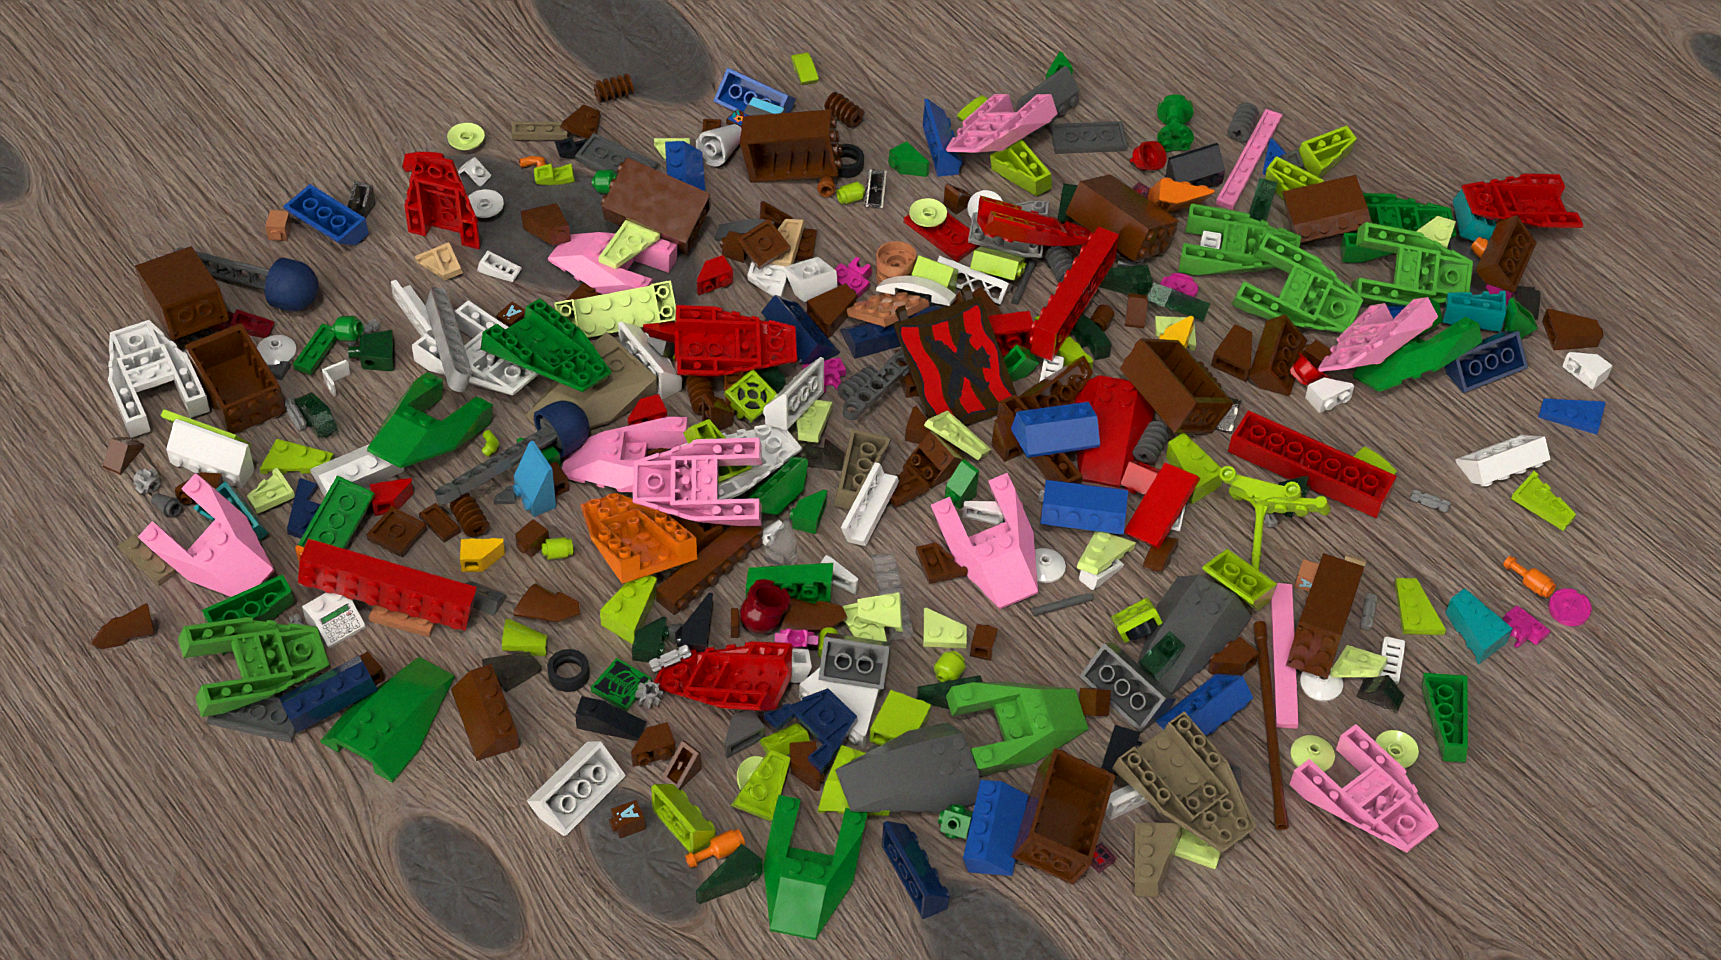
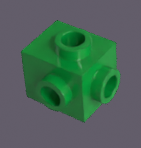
M960 804L948 805L945 811L941 810L938 823L941 824L940 832H944L945 836L957 839L961 837L966 839L973 812L965 810L966 807Z

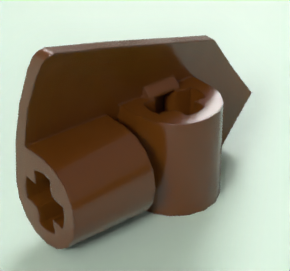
M534 583L515 607L513 615L560 622L580 615V609L577 600L562 592L555 594Z
M792 598L781 630L821 631L827 627L833 628L846 620L847 615L843 606L825 601H817L814 604Z
M145 603L121 617L112 618L101 627L91 641V644L100 649L124 645L132 638L154 634L148 604Z

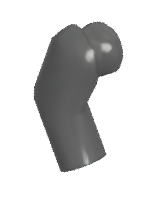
M1119 258L1117 268L1135 270L1143 266L1144 259L1133 261Z

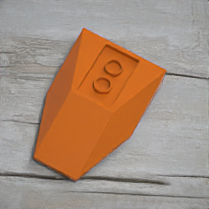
M611 493L606 497L591 499L581 504V510L591 540L622 584L697 560L696 537L665 512L635 504L632 498L619 493Z

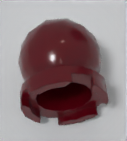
M756 580L750 587L747 598L741 605L740 619L750 632L760 635L772 632L779 625L782 614L786 612L791 602L787 590L784 587L781 590L773 585L774 581Z

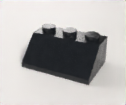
M1218 143L1169 157L1165 178H1171L1176 182H1189L1194 186L1204 185L1208 188L1222 184L1225 168Z

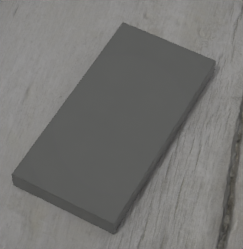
M1122 121L1050 124L1055 154L1127 151L1128 148Z
M595 133L591 135L575 155L576 161L597 171L613 169L618 174V167L621 162L625 161L626 157L655 170L658 168L657 162Z
M274 695L223 714L208 716L207 718L209 725L289 743L293 742L297 733L279 697Z

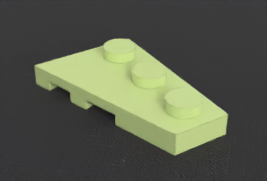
M625 220L599 256V263L617 269L658 241L660 234Z

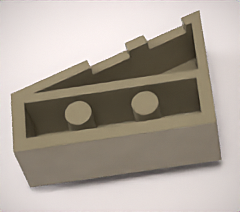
M1135 823L1136 897H1159L1168 874L1169 866L1175 856L1177 845L1182 837L1179 824Z

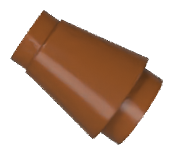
M821 177L817 186L821 196L830 197L834 194L836 187L833 177Z

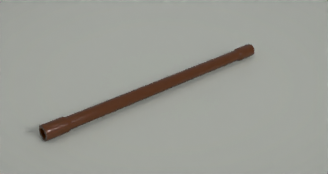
M1257 621L1253 626L1257 651L1259 652L1258 662L1273 792L1274 821L1277 830H1286L1289 828L1285 807L1267 645V626L1264 621Z

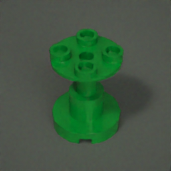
M1168 95L1164 97V101L1159 102L1157 105L1159 120L1167 124L1157 134V141L1163 146L1165 152L1189 150L1194 140L1193 131L1184 125L1193 117L1194 107L1190 99L1189 101L1186 100L1183 95Z

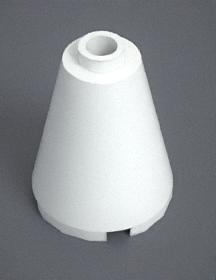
M733 124L704 131L696 140V148L703 152V158L707 161L705 162L706 164L716 167L722 165L740 144L741 127Z

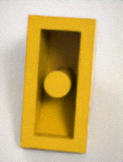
M1189 316L1167 327L1164 335L1160 334L1159 339L1179 340L1187 348L1194 327V317Z

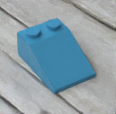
M531 441L514 474L515 485L512 487L515 495L521 497L525 510L530 511L533 517H536L556 508L552 467L535 442Z

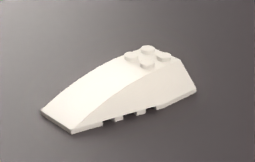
M766 424L755 426L754 430L746 431L745 429H740L736 433L729 435L722 433L727 439L760 438L762 443V465H751L752 469L718 483V500L732 499L745 493L802 451V447L788 430Z

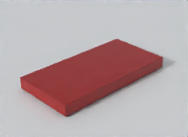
M947 213L943 223L934 227H924L916 224L909 214L904 217L903 222L956 262H959L980 247V245L968 242L970 229L949 213Z
M1165 462L1124 529V533L1159 549L1200 481V478L1195 474Z

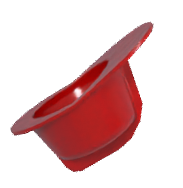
M1147 141L1142 142L1140 146L1133 150V158L1129 161L1134 162L1139 170L1152 171L1162 169L1166 165L1167 157L1165 149L1159 142Z
M1297 352L1299 358L1291 367L1290 373L1298 382L1303 385H1309L1324 377L1329 378L1314 367L1300 352Z

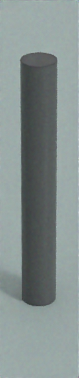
M1029 260L1025 273L1022 275L1011 300L1015 305L1019 303L1036 265L1033 260Z
M1089 592L1031 608L1033 616L1085 603L1092 601L1093 595Z

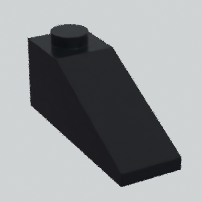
M713 593L707 594L684 623L682 634L677 635V647L688 645L690 650L696 649L697 652H704L708 648L713 611Z
M581 696L575 713L576 729L633 741L639 740L647 724L646 721L603 700Z
M1115 725L1101 768L1117 776L1118 774L1112 767L1120 756L1134 746L1136 748L1142 746V741H1139L1140 732Z

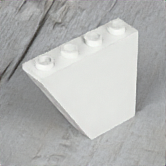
M818 668L799 684V697L801 701L803 697L827 688L830 689L857 715L858 721L847 737L853 744H857L863 749L866 746L881 689L818 680L820 668Z

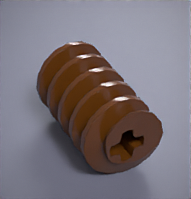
M625 73L623 77L617 75L616 79L615 77H610L609 80L604 78L602 82L596 80L594 84V93L598 103H601L602 97L607 102L608 96L615 100V94L622 98V92L625 93L626 97L629 96L630 90L634 93L633 83L628 73Z
M837 92L831 93L824 104L825 110L831 109L832 115L849 128L859 124L865 114V111L860 109L858 105L849 101L848 98H844L843 94H837Z
M689 375L685 384L691 407L695 414L702 416L701 395L706 393L714 396L710 376Z
M470 493L462 494L459 498L450 502V509L453 511L466 536L478 537L489 530L490 523L480 509L479 504L476 503V499L471 497Z

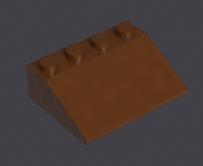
M1356 175L1282 191L1291 232L1301 236L1300 245L1342 236L1344 233L1358 232V227L1365 222L1371 223L1368 207Z

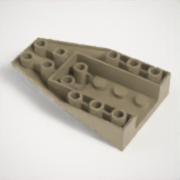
M606 331L593 343V346L612 371L611 375L584 392L554 381L527 412L525 417L535 426L534 413L553 402L565 400L573 402L583 409L589 421V429L613 422L635 408L640 399L657 394V376Z
M1185 711L1168 722L1163 731L1139 748L1134 746L1120 756L1112 767L1119 776L1162 814L1221 853L1225 852L1256 828L1229 763Z

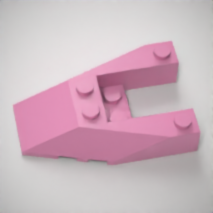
M994 94L962 122L963 127L957 130V137H953L948 144L947 152L976 153L1005 150L1008 146L1051 122L1052 118L1058 114L1052 95L1037 94L1020 110L1014 112L1009 94Z
M604 232L570 234L571 241L558 244L548 257V261L564 272L567 270L573 274L574 279L577 281L581 280L590 287L595 288L596 292L608 294L650 286L652 284L651 278L628 271L634 261L669 273L677 262V244L660 238L619 268L614 269L599 263V256L615 234Z
M1429 298L1413 299L1394 319L1385 303L1371 305L1337 338L1338 344L1331 347L1332 354L1324 358L1318 370L1322 372L1382 363L1393 352L1433 325L1438 315Z
M665 417L607 430L588 437L579 448L564 457L562 470L569 480L581 483L589 481L597 483L598 487L605 488V486L616 488L618 492H633L634 461L645 458L647 456V449H672L673 447L688 443L683 434L689 428L688 417Z
M760 438L696 439L692 443L683 446L679 445L673 447L672 450L660 454L656 453L634 461L633 503L695 522L734 526H762V505L759 499L718 500V466L762 465V443Z
M196 473L182 487V490L215 520L195 543L186 550L169 533L153 521L138 536L142 542L188 581L229 597L264 583L275 571L258 540L257 534L252 529L248 517Z
M1008 473L988 480L991 493L1005 522L970 537L967 536L950 497L931 504L934 517L951 555L955 558V562L961 567H967L968 578L982 590L999 610L1038 594L1034 532Z
M1357 724L1340 736L1336 751L1361 773L1344 788H1340L1311 759H1308L1293 772L1289 785L1305 800L1406 853L1439 827L1426 803L1423 804L1418 796L1417 788L1414 784H1411L1406 776L1405 768Z

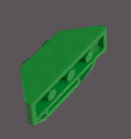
M792 457L786 464L781 465L769 474L743 499H759L762 505V513L780 514L804 490L808 466L807 458Z

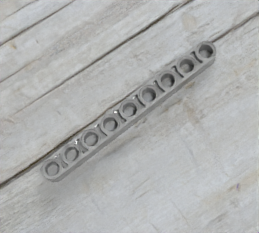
M431 287L425 306L447 383L452 390L465 392L472 370L451 301L445 289Z

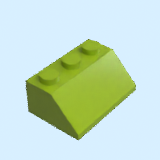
M1229 549L1224 550L1202 568L1208 576L1228 590L1236 593L1239 598L1258 611L1270 602L1277 583Z
M654 784L651 786L653 812L682 845L692 854L709 847L710 839L715 837L716 828L711 821L704 819L696 805L693 806L688 801L686 793L683 790H679L674 784Z

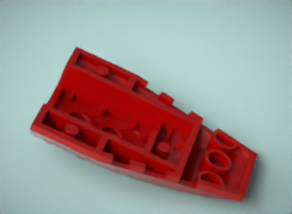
M416 151L411 169L412 174L409 179L410 184L406 194L407 199L404 204L408 232L426 237L432 226L460 233L462 246L479 250L481 245L478 220L454 161Z
M1525 173L1520 174L1517 178L1508 176L1505 180L1492 179L1489 183L1481 181L1464 184L1461 187L1472 213L1498 222L1518 215L1525 227L1530 228L1583 227L1578 212H1567L1560 198L1565 189V184L1560 174Z
M981 195L979 198L977 223L984 232V235L991 238L999 236L1004 241L1011 243L1018 241L1036 245L1073 246L1087 244L1089 235L1093 233L1083 226L1068 221L1062 224L1057 218L1038 214L1039 212L1034 210L1030 212L1021 210L1022 207Z
M676 305L674 326L677 375L722 376L797 362L795 326L769 320V322L763 321L756 316L740 315V312L732 311V313L723 311L722 308L716 306Z
M1099 375L1088 380L1084 388L1075 397L1074 404L1089 402L1096 413L1100 439L1099 447L1076 451L1078 471L1083 475L1082 481L1120 488V483L1128 463L1135 460L1132 451L1147 425L1153 420L1154 408L1130 380Z
M752 641L745 642V646L736 647V644L726 645L725 649L716 650L715 647H709L704 652H697L696 649L690 650L691 657L681 658V661L666 668L664 666L661 667L662 669L659 670L654 683H659V690L719 708L759 711L776 710L792 677L793 646L791 643Z

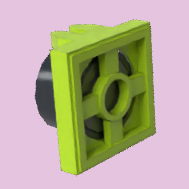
M751 370L727 389L724 395L731 402L730 406L733 411L737 410V418L742 419L745 416L752 423L763 414L765 405L777 393L754 370Z
M1149 597L1140 600L1111 617L1124 643H1127L1129 639L1138 640L1147 636L1156 629L1157 625L1159 626L1163 623Z

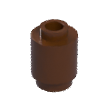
M1098 305L1089 320L1091 330L1097 333L1105 331L1114 317L1113 309L1108 305Z

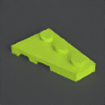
M276 439L259 470L260 474H268V471H273L275 468H278L282 474H287L288 471L312 474L310 469L335 458L334 453Z
M1533 471L1513 493L1511 499L1562 531H1565L1575 519L1576 513L1560 497H1556L1550 491L1551 487L1547 483L1543 484L1538 478L1539 475Z
M1396 578L1394 585L1402 634L1445 635L1446 629L1417 578Z
M773 750L767 751L730 806L767 821H772L778 795H781L791 758Z

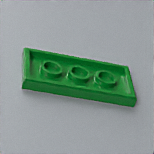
M337 475L298 545L305 547L307 540L312 539L346 549L374 499L375 493Z

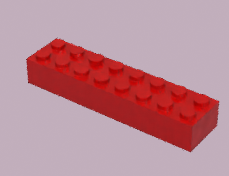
M1098 226L1096 231L1089 235L1087 245L1082 246L1079 257H1075L1073 260L1072 268L1070 270L1067 269L1063 282L1058 283L1056 293L1054 295L1051 294L1047 307L1042 308L1039 319L1035 320L1032 324L1031 331H1033L1029 342L1032 354L1053 361L1114 264L1119 234Z
M1249 410L1231 436L1228 452L1376 519L1389 498L1397 478L1392 473Z
M312 539L307 540L299 561L298 583L306 587H314L327 593L345 596L351 600L356 599L372 606L377 605L393 612L398 611L414 618L419 617L435 624L440 623L456 630L466 631L473 611L476 586Z

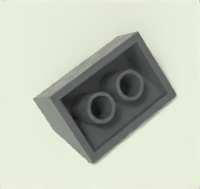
M827 632L824 636L818 680L884 690L892 642Z

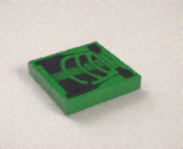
M616 658L590 689L595 695L627 712L638 699L635 697V693L638 690L639 683L645 684L648 680L652 682V678Z

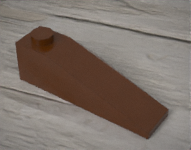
M1081 356L1030 387L1018 397L1029 410L1073 404L1077 393L1084 388L1093 371L1086 357Z

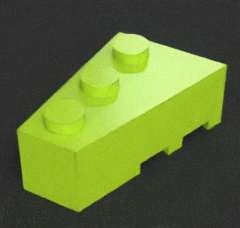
M1346 125L1302 142L1299 153L1304 167L1309 173L1322 178L1351 152L1357 138Z
M1022 139L1008 146L1005 150L997 151L990 155L991 170L1033 195L1038 196L1052 188L1051 173Z
M710 419L695 424L683 432L688 444L696 439H727ZM751 465L718 466V483L752 469Z
M1185 433L1169 441L1166 452L1168 463L1200 478V481L1189 497L1191 505L1221 487L1222 480L1219 473L1222 468Z

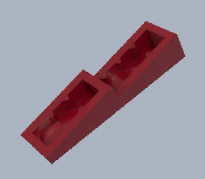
M236 309L235 313L227 311L229 320L208 327V329L222 331L242 323L249 336L267 338L272 331L275 321Z

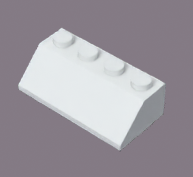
M619 322V343L657 376V394L660 395L661 399L682 390L683 376L677 375L670 359L660 355L647 341V338L650 336L644 333L638 326Z
M820 357L804 368L765 405L763 414L766 425L787 430L824 393V358Z
M178 419L174 421L166 449L170 463L177 467L181 466L189 469L194 473H222L224 482L226 481L231 486L243 488L255 471L248 444Z
M1519 435L1455 460L1471 483L1489 486L1493 484L1494 480L1508 479L1510 474H1520L1526 472V468L1542 466L1543 462L1550 460L1545 436Z
M366 445L310 469V472L325 497L337 475L367 488L370 486L369 484L381 482L404 472V467L399 468L367 452L369 445Z
M601 741L586 742L527 800V803L542 821L561 835L566 836L626 775Z

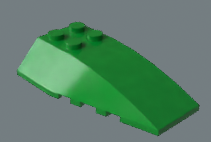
M418 657L379 685L377 691L349 707L320 742L338 753L343 747L373 763L374 773L393 783L420 751L423 740L428 735L431 729L430 725L434 717L437 716L442 701L445 700L455 676Z

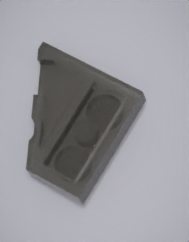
M530 652L484 658L482 660L483 666L492 664L499 685L505 693L542 671V666Z

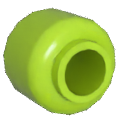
M956 651L942 653L934 664L936 678L944 684L947 682H957L966 669L965 659Z

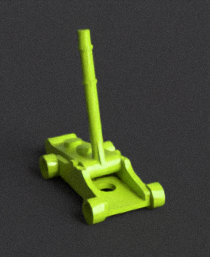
M1225 466L1220 470L1221 480L1231 485L1229 488L1230 496L1236 501L1242 499L1248 501L1255 508L1256 519L1251 566L1258 571L1260 568V557L1262 556L1261 545L1266 512L1270 514L1273 512H1294L1297 516L1303 517L1309 512H1319L1321 515H1328L1331 511L1324 496H1319L1316 499L1303 498L1301 488L1296 482H1288L1285 486L1237 475L1232 466Z

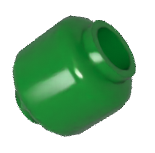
M613 169L598 170L595 176L592 177V187L599 194H608L610 191L609 185L613 178L616 179L618 174Z
M353 315L338 317L332 326L333 334L341 342L356 341L364 331L362 321Z

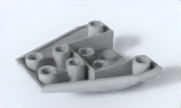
M1027 201L1015 204L1021 206V210L1029 212L1034 210L1039 212L1038 214L1049 217V201ZM978 212L972 214L968 238L969 243L1020 257H1045L1047 245H1036L1018 241L1011 243L1004 241L999 236L991 238L984 235V232L977 223Z

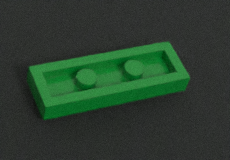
M323 323L320 325L293 363L294 370L309 375L313 374L337 340L332 332V326Z

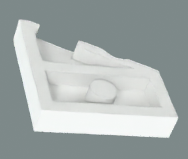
M752 261L747 275L748 281L773 297L774 295L782 297L788 279L784 266L768 264L759 270Z

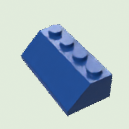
M727 68L713 101L733 111L738 109L744 112L752 97H756L786 108L784 113H790L796 98L743 73Z
M924 99L922 127L937 177L958 175L959 167H962L961 155L958 156V152H947L946 150L952 138L955 137L954 131L950 130V118H947L945 110L929 99Z
M685 141L665 142L667 175L705 191L703 152Z
M311 184L283 206L286 211L339 244L356 245L369 234L366 218Z
M1089 402L1017 411L1011 427L1027 458L1100 446L1097 415Z
M1046 480L1040 524L1123 534L1128 490Z
M1215 674L1157 719L1156 722L1162 729H1165L1168 722L1185 711L1206 736L1215 732L1221 723L1230 720L1236 711L1245 708L1247 703L1253 699V696L1243 676Z
M980 780L963 856L968 872L1013 876L1016 859L1012 858L1011 855L1029 799L1028 794L1003 781Z

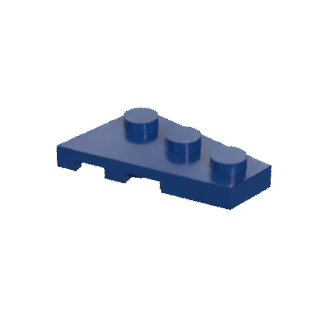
M1544 398L1538 418L1597 435L1606 402Z

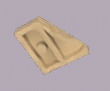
M449 242L415 256L418 264L443 280L463 273Z

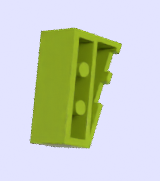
M1277 156L1266 168L1265 183L1283 200L1282 191L1324 182L1321 178Z
M648 575L626 582L600 609L601 625L635 646L640 630L644 626L646 616L649 614L656 598L657 578Z

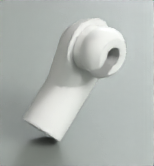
M777 520L763 530L762 539L764 545H773L776 533L784 529V525L780 520Z

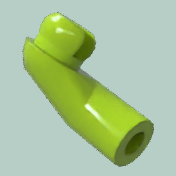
M486 430L482 434L486 440L482 452L485 456L489 457L499 448V441L491 430Z

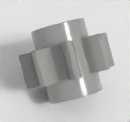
M146 468L139 470L134 476L133 483L136 485L135 489L142 494L144 492L147 494L155 492L160 485V478L157 477L159 473L152 468L149 470Z
M650 680L645 684L640 682L635 693V697L639 698L638 705L646 706L648 709L653 704L658 706L663 695V691H659V683L656 684Z

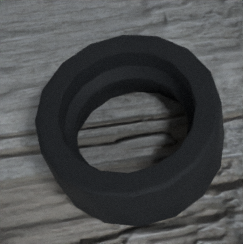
M842 144L843 155H840V157L852 158L857 162L849 165L842 164V168H839L838 176L842 178L855 177L863 171L864 153L853 144Z
M563 649L550 657L547 668L548 678L553 687L560 691L571 692L582 688L589 679V664L583 653L574 649ZM564 663H574L581 667V672L571 678L560 677L556 674L555 670Z

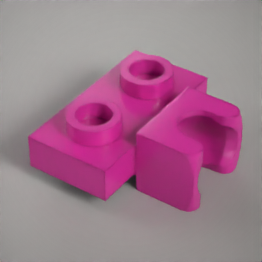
M859 257L854 258L848 264V267L840 263L835 268L837 285L840 286L846 283L851 289L855 290L857 298L870 287V282L867 279L872 274L870 264H866L861 268Z
M840 357L824 361V393L826 392L825 387L828 385H832L838 390V385L841 384L840 376L846 375V368ZM810 364L802 365V370Z
M1518 605L1507 612L1503 618L1513 628L1510 636L1516 638L1517 642L1514 644L1516 648L1523 645L1527 639L1537 645L1547 638L1551 630Z
M786 629L780 630V633H775V642L791 643L793 647L807 648V646L818 647V636H814V632H808V630Z

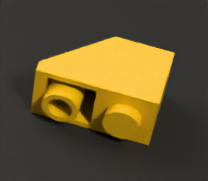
M504 538L461 539V572H483L505 555Z

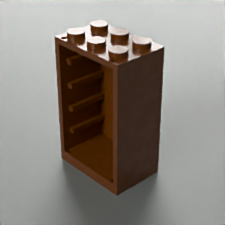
M832 110L743 116L740 145L750 183L838 176L839 168H842L840 155H843V146L839 144L840 133L839 130L836 131L837 120L836 117H833Z
M626 157L625 161L621 162L618 167L616 179L613 178L609 185L610 191L608 195H604L601 205L604 219L619 226H622L625 220L657 232L660 234L661 239L676 243L678 252L688 255L711 208L710 193Z
M1111 174L1080 181L1065 213L1093 233L1099 226L1119 234L1117 250L1133 261L1165 253L1170 246L1169 242L1176 233L1179 220Z
M192 246L135 265L145 299L171 340L229 320L220 287Z
M242 323L185 345L186 353L205 395L227 432L235 434L286 413L281 387Z
M1140 338L1119 368L1174 433H1213L1234 404L1179 340Z
M1323 553L1298 623L1286 666L1328 679L1365 566Z
M1054 748L1037 769L1011 857L1070 884H1074L1091 866L1116 775L1109 773L1106 769L1089 764L1086 760L1078 759L1063 750Z

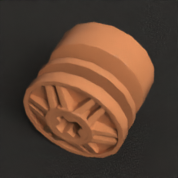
M892 241L881 245L877 249L876 280L878 285L883 280L891 277L912 275L917 261V254L910 244ZM899 289V290H898V292L906 291V290H904V289Z

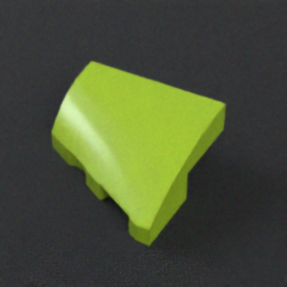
M511 619L505 620L502 651H524L525 656L547 655L548 635Z

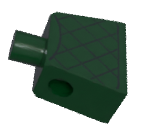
M393 330L361 335L360 346L348 347L349 359L360 358L361 367L366 370L394 371L395 343Z

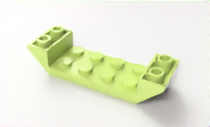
M670 280L635 289L577 300L571 299L555 302L554 306L556 311L582 329L588 338L601 336L606 331L609 334L619 332V322L643 328V324L674 321L676 304Z

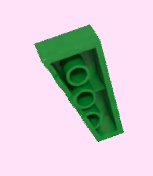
M834 563L748 568L746 581V598L750 587L756 580L767 579L774 581L773 585L781 590L784 587L790 595V600L796 598L814 604L817 601L831 603Z
M282 574L202 610L205 623L246 617L266 622L267 620L274 619L293 605L294 599L292 590Z
M1423 673L1421 689L1442 760L1465 763L1468 750V676Z

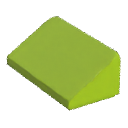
M799 723L759 740L766 753L769 750H773L786 756L789 755V743L810 741L807 730Z

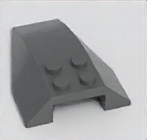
M1199 574L1177 577L1157 604L1156 611L1163 623L1159 626L1157 625L1156 629L1146 636L1137 664L1167 691L1174 694L1190 681L1193 675L1200 673L1210 663L1209 659L1214 653H1220L1229 641H1235L1250 621L1251 614L1236 593Z
M947 722L907 731L835 770L851 812H880L881 810H887L895 813L900 811H912V813L931 811V813H941V810L945 811L948 805L960 804L965 807L975 805L979 788V771L964 734Z

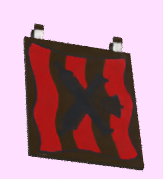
M969 285L963 286L960 289L963 302L909 319L906 307L902 305L895 310L899 322L893 323L927 419L948 410L965 426L997 416L999 401L1016 394L981 297L973 298Z

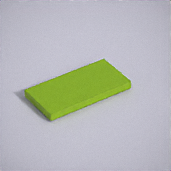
M165 409L162 411V418L171 423L178 419L248 444L249 448L251 446V443L235 434Z

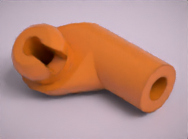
M529 156L520 158L519 164L521 168L532 165L540 167L546 165V160L541 156Z

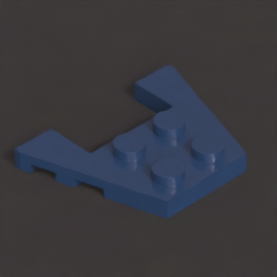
M302 478L299 479L287 526L288 535L301 539L321 505L310 501L318 489L317 483ZM372 502L366 511L367 513L373 509Z
M828 688L803 697L802 701L794 704L788 703L783 705L781 709L773 712L770 710L764 713V718L777 731L793 718H796L823 744L808 756V761L821 774L826 770L858 721L857 715Z

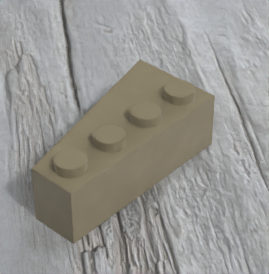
M851 429L834 506L851 509L874 463L881 464L885 458L891 438Z

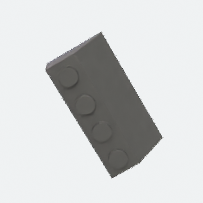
M1064 66L1017 100L1016 112L1035 95L1051 94L1058 113L1052 118L1051 122L1028 134V137L1031 138L1035 134L1040 133L1043 128L1052 124L1054 120L1063 116L1069 109L1078 104L1080 89L1068 67Z
M1104 643L1079 676L1091 688L1111 690L1110 705L1140 732L1145 731L1154 724L1157 719L1169 710L1176 700L1169 691L1114 643Z

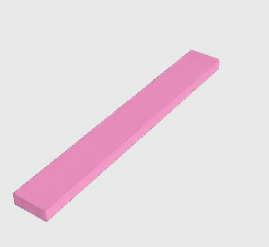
M1265 109L1216 200V205L1231 210L1234 209L1277 129L1283 114Z
M1277 583L1270 600L1276 726L1279 728L1297 729L1296 669L1286 666L1294 640L1292 584Z

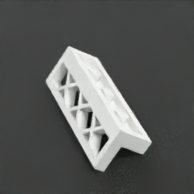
M939 256L937 262L958 269V274H965L967 282L961 285L957 283V288L962 289L963 286L969 284L973 292L975 290L972 282L981 280L985 287L984 290L993 302L1002 305L1006 292H1010L1013 284L970 269V267ZM996 286L1002 288L999 298H993L989 289Z
M397 280L391 281L393 298L421 337L427 334L435 339L426 306L410 285L402 288Z
M874 463L841 526L843 534L849 543L862 546L867 545L899 483L897 476L884 473L880 463Z
M1127 785L1110 794L1105 813L1110 820H1113L1148 803V801L1131 785Z

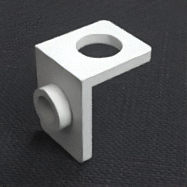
M475 157L467 161L458 170L459 174L465 171L479 187L491 177V174Z
M347 360L322 369L324 383L333 397L337 396L333 381L350 375Z

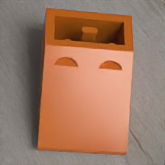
M1162 178L1149 189L1148 200L1165 212L1170 213L1190 207L1191 203L1201 204L1215 190L1208 189L1204 185L1194 186L1189 182H1176L1171 178Z

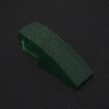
M1082 313L1071 331L1076 341L1080 344L1081 348L1088 347L1095 360L1110 357L1112 343L1100 327Z

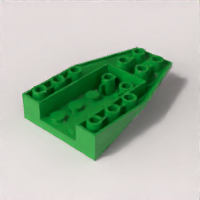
M541 298L527 305L524 319L507 329L502 328L499 324H495L482 332L480 350L581 392L588 390L610 376L612 372L583 330Z

